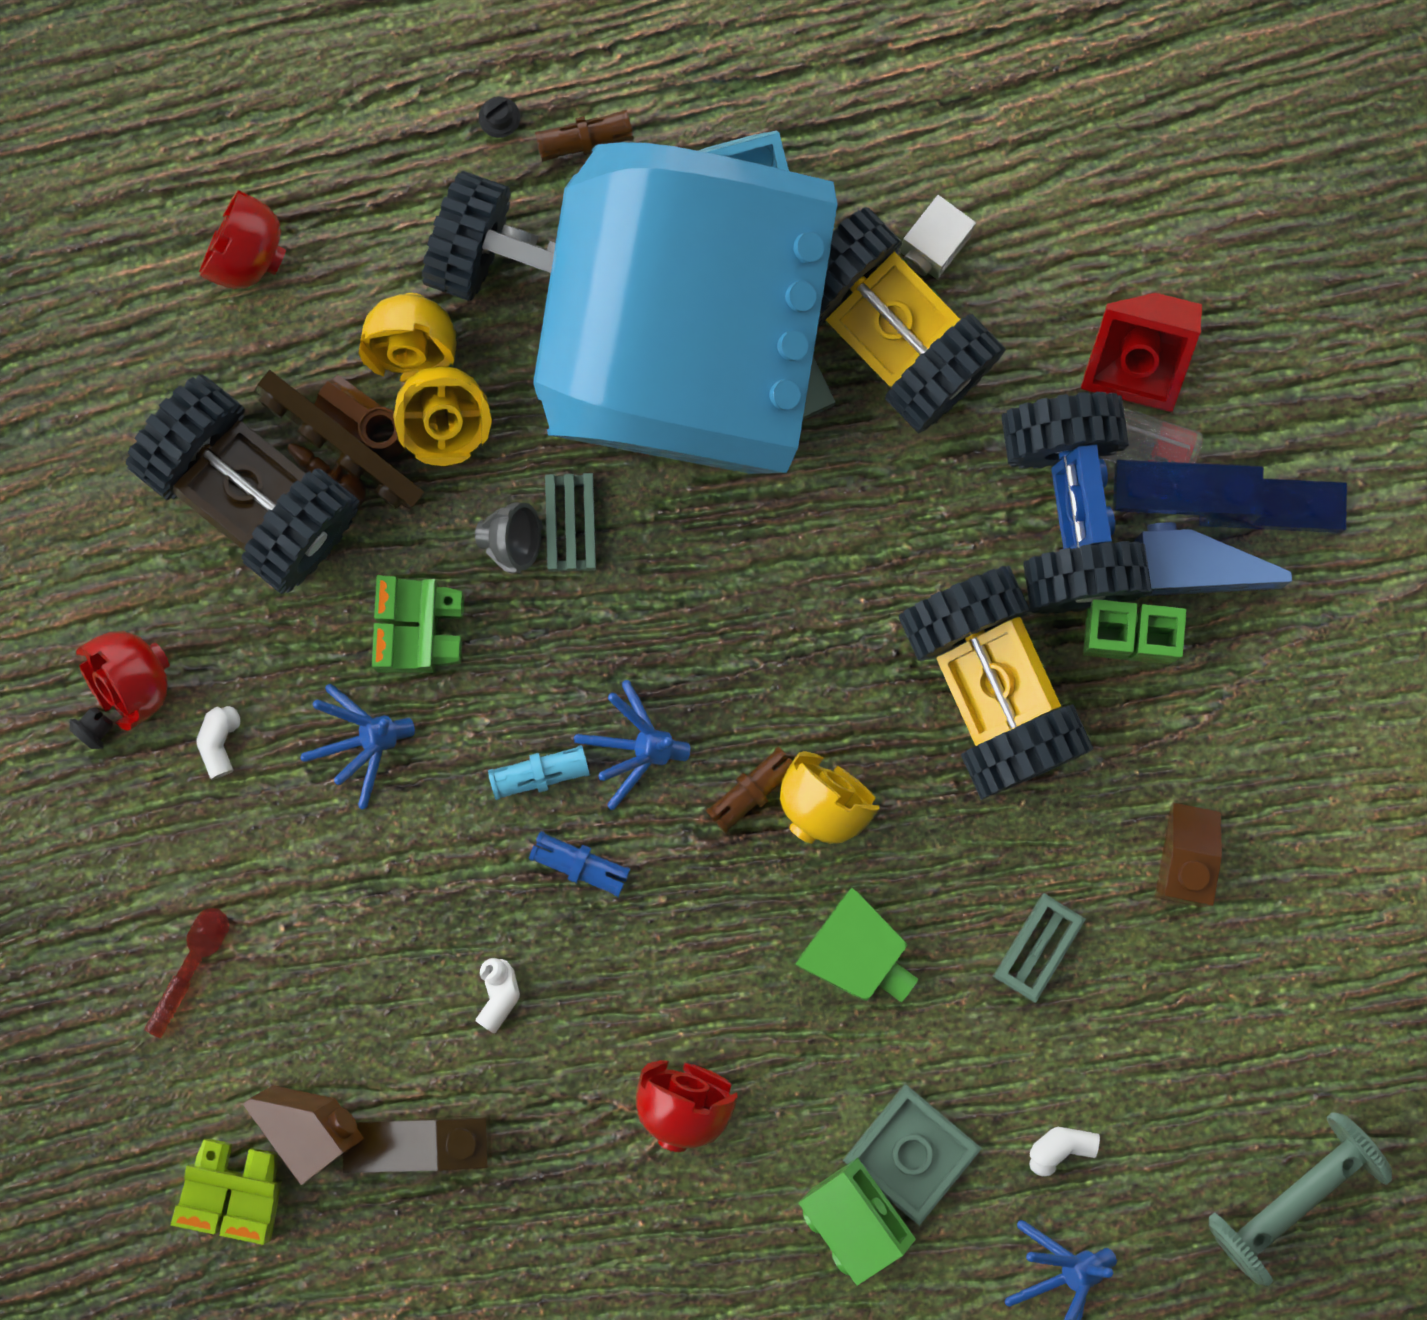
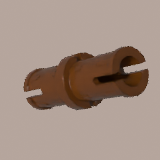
M627 110L585 120V116L575 118L576 123L535 132L542 162L583 152L584 155L592 154V149L598 144L634 140Z
M777 747L771 755L748 775L742 773L736 778L738 784L713 806L708 807L705 810L714 822L717 821L718 827L726 834L732 826L756 805L761 808L768 802L766 796L782 783L787 769L793 761L790 758L787 759L786 753L780 747Z

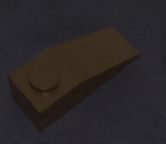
M490 1115L356 1122L357 1129L364 1139L343 1155V1173L488 1168L492 1165Z

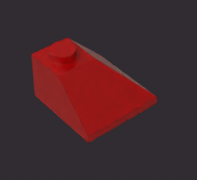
M1152 293L1108 303L1080 389L1094 393H1116L1118 396L1121 395L1122 400L1173 413L1201 333L1202 304L1160 293Z

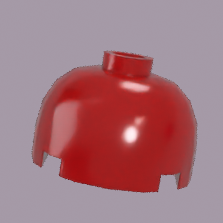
M237 190L223 214L224 220L211 239L199 270V276L227 288L246 289L257 284L266 272L275 275L285 256L286 249L278 246L282 230L279 220L273 211L258 199Z
M114 631L98 636L76 650V655L86 656L87 660L79 664V667L100 706L105 712L114 706L122 716L121 719L115 722L120 728L129 731L160 709L166 699L168 679L164 670L169 668L170 664L164 651L157 643L154 642L148 645L141 637L126 631Z
M659 1060L648 1063L642 1069L636 1093L638 1116L644 1128L653 1137L658 1139V1144L661 1147L673 1152H684L687 1148H697L714 1142L727 1128L735 1109L738 1094L737 1092L732 1095L729 1094L732 1084L713 1071L697 1065L684 1063L683 1070L685 1073L676 1070H667L669 1061Z

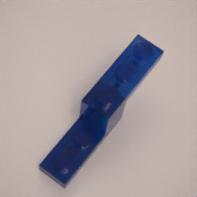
M1117 460L1114 463L1113 511L1199 515V526L1342 533L1346 530L1347 483L1264 479V467Z

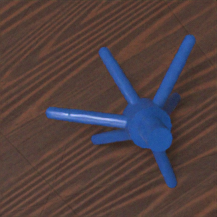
M629 680L623 681L622 687L632 708L616 693H610L608 700L641 731L637 739L630 740L576 734L573 738L577 744L635 750L636 757L599 773V779L605 781L634 769L607 805L610 810H614L651 764L664 765L669 759L685 762L690 756L689 743L675 741L669 732L654 729Z
M327 684L325 687L326 692L344 708L321 700H315L312 704L313 707L327 714L360 725L359 736L304 752L300 758L303 762H308L363 746L364 750L334 778V782L336 785L343 784L370 759L358 803L360 809H366L383 750L394 748L396 740L414 736V723L411 718L392 721L386 715L372 718L333 684Z
M1023 1220L1018 1221L1017 1228L1054 1253L1029 1252L1026 1255L1027 1260L1034 1263L1061 1266L1062 1273L1005 1299L1006 1306L1011 1307L1067 1283L1073 1291H1076V1294L1064 1320H1082L1089 1289L1100 1283L1103 1278H1111L1113 1276L1111 1268L1117 1263L1115 1254L1111 1249L1104 1248L1095 1254L1085 1250L1074 1255Z

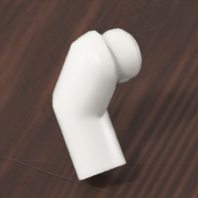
M226 706L222 709L215 707L206 713L197 736V746L211 780L226 776L234 771L224 748V742L228 733L234 732L240 726V716L237 710L231 706Z
M490 958L480 968V977L485 981L490 1000L475 1021L495 1034L518 1002L520 993L514 969L503 959Z

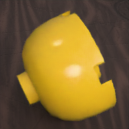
M417 293L399 294L381 300L366 316L358 354L363 364L374 373L383 377L385 376V369L391 372L403 373L399 381L406 382L407 379L423 369L453 365L456 351V331L448 313L434 301Z
M444 366L423 369L407 379L397 394L393 414L398 440L401 445L415 454L416 459L437 466L462 463L470 458V452L477 449L480 443L483 446L488 439L492 423L487 397L474 378L457 368Z
M807 751L799 752L787 769L780 791L782 809L785 815L792 821L789 826L792 833L810 844H813L816 839L829 844L843 843L859 835L880 809L879 805H872L876 799L875 796L858 779L838 765L834 771L819 766L824 757Z

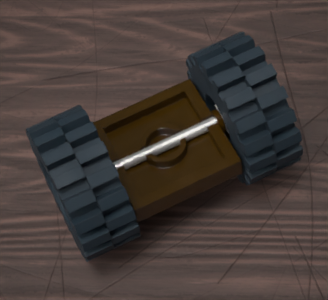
M202 374L198 375L196 379L194 377L188 379L184 387L178 386L173 391L172 397L170 399L165 398L159 404L160 409L155 415L151 414L145 421L147 423L146 427L139 430L134 438L137 442L129 448L128 454L130 456L126 459L127 468L165 500L179 497L245 551L241 559L247 567L280 594L289 593L294 589L295 585L299 586L304 582L308 574L311 575L318 568V564L327 558L334 545H338L343 538V532L349 529L353 522L351 519L357 514V507L360 505L359 500L321 469L317 468L312 473L310 471L304 473L243 423L244 416L242 414L245 412L243 405L207 376Z

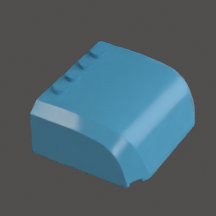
M628 142L595 145L592 149V154L580 171L574 174L564 188L533 380L538 400L542 401L549 425L547 429L548 435L749 474L787 473L798 450L837 210L834 182L744 160L675 146Z

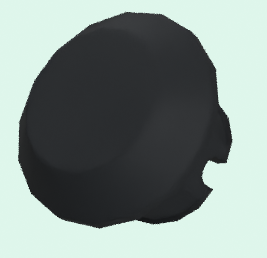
M497 96L487 100L481 106L478 114L482 130L495 138H504L513 134L520 123V111L517 105L505 97Z
M96 707L90 708L79 721L75 718L69 720L70 731L91 749L104 748V743L101 739L113 728V722Z

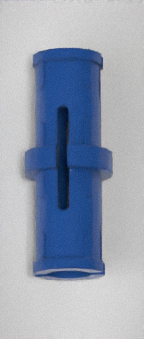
M540 831L536 839L537 846H533L531 850L530 861H536L569 875L568 880L576 884L581 880L612 893L616 897L620 896L624 885L622 882H626L631 868H625L591 854L592 848L582 845L581 848H577ZM539 847H542V848H544V849H547V850L551 851L552 853H550V852H548V851H546V850H543V849H541V848H539Z

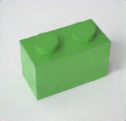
M858 1157L814 1186L798 1203L803 1209V1216L807 1225L812 1231L820 1234L832 1250V1257L836 1266L842 1273L849 1275L857 1286L902 1257L916 1240Z

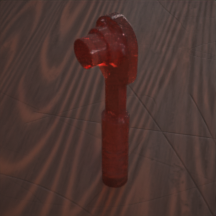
M215 908L205 909L196 917L186 939L190 951L177 975H173L144 1031L160 1039L162 1038L191 985L189 982L202 958L212 956L221 947L230 928L229 919L221 910Z

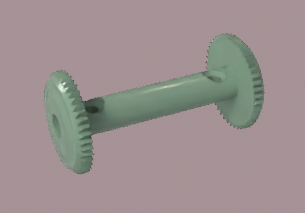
M1330 1113L1327 1116L1329 1126L1337 1135L1341 1144L1238 1232H1235L1218 1214L1213 1213L1209 1216V1228L1219 1245L1240 1270L1256 1284L1269 1286L1273 1282L1272 1277L1257 1256L1346 1181L1354 1172L1363 1166L1379 1182L1385 1185L1391 1182L1392 1168L1372 1139L1346 1115Z

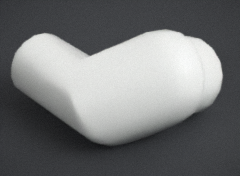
M1055 1127L1033 1144L1029 1153L1031 1157L1030 1168L1039 1176H1050L1055 1172L1056 1166L1069 1154L1096 1158L1100 1136L1098 1133Z

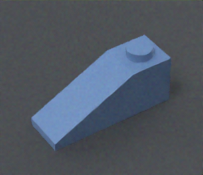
M1176 523L1150 524L1147 526V531H1143L1135 539V542L1145 544L1152 594H1149V596L1282 589L1292 582L1291 571L1192 529L1177 530Z

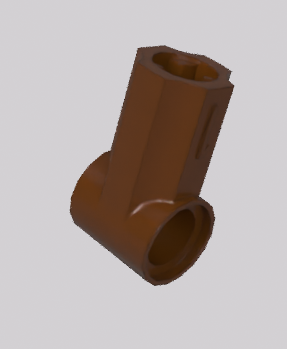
M338 374L326 382L318 393L314 403L315 406L382 459L390 460L404 452L405 448L398 440L393 418L394 412L392 410L382 407ZM383 424L393 425L394 433L389 440L382 443L372 441V435L377 427Z

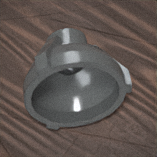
M522 502L511 503L503 508H499L477 524L475 530L476 544L479 548L486 549V553L505 572L521 574V570L531 567L538 556L541 544V530L543 529L542 520H539L538 514L532 505Z

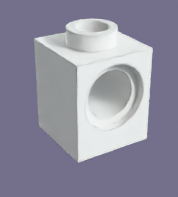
M937 195L904 237L900 252L905 255L903 259L918 274L926 276L929 273L938 280L971 237L976 222Z

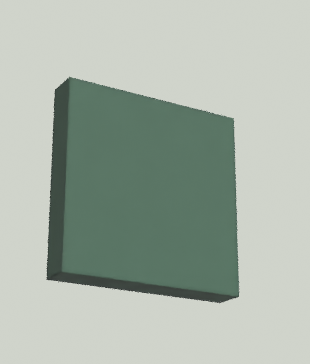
M904 1084L843 1158V1161L848 1164L858 1157L886 1198L920 1226L982 1148L909 1086Z

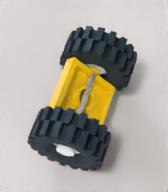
M863 207L861 211L854 212L849 219L843 220L838 228L833 231L818 327L828 322L892 388L887 392L885 399L919 434L927 430L931 424L936 423L943 414H946L959 400L966 396L967 392L972 387H975L982 380L981 378L994 367L993 365L999 361L1006 348L973 314L960 319L897 254L902 246V241L869 207Z
M1002 566L996 570L992 569L982 575L978 574L962 583L959 582L952 585L950 588L931 595L930 598L916 603L915 606L906 609L899 615L900 622L918 661L936 657L974 741L975 747L962 753L961 757L980 799H985L1094 750L1074 705L1057 709L1061 707V704L1021 617L1030 612V609L1010 566Z

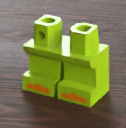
M204 1139L196 1156L195 1163L186 1166L183 1190L179 1204L175 1206L170 1225L214 1235L220 1232L219 1236L261 1245L270 1242L282 1181L275 1180L278 1153L250 1148L244 1173L227 1170L232 1149L231 1143Z

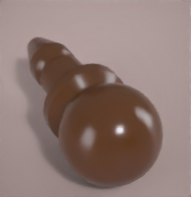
M295 443L288 444L287 449L297 465L305 468L307 473L309 471L312 473L317 468L323 470L359 500L360 505L358 507L362 505L365 500L366 489L360 478L357 479L349 473H343V468L340 465H336L331 470L330 466L319 457H315L311 450Z

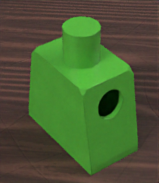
M853 888L847 891L794 964L798 968L863 1001H868L879 986L902 1003L919 980L896 963L906 949L907 943Z

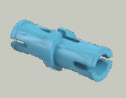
M582 745L540 757L539 753L529 755L530 760L488 770L495 800L537 788L539 792L549 790L548 785L582 776H590Z

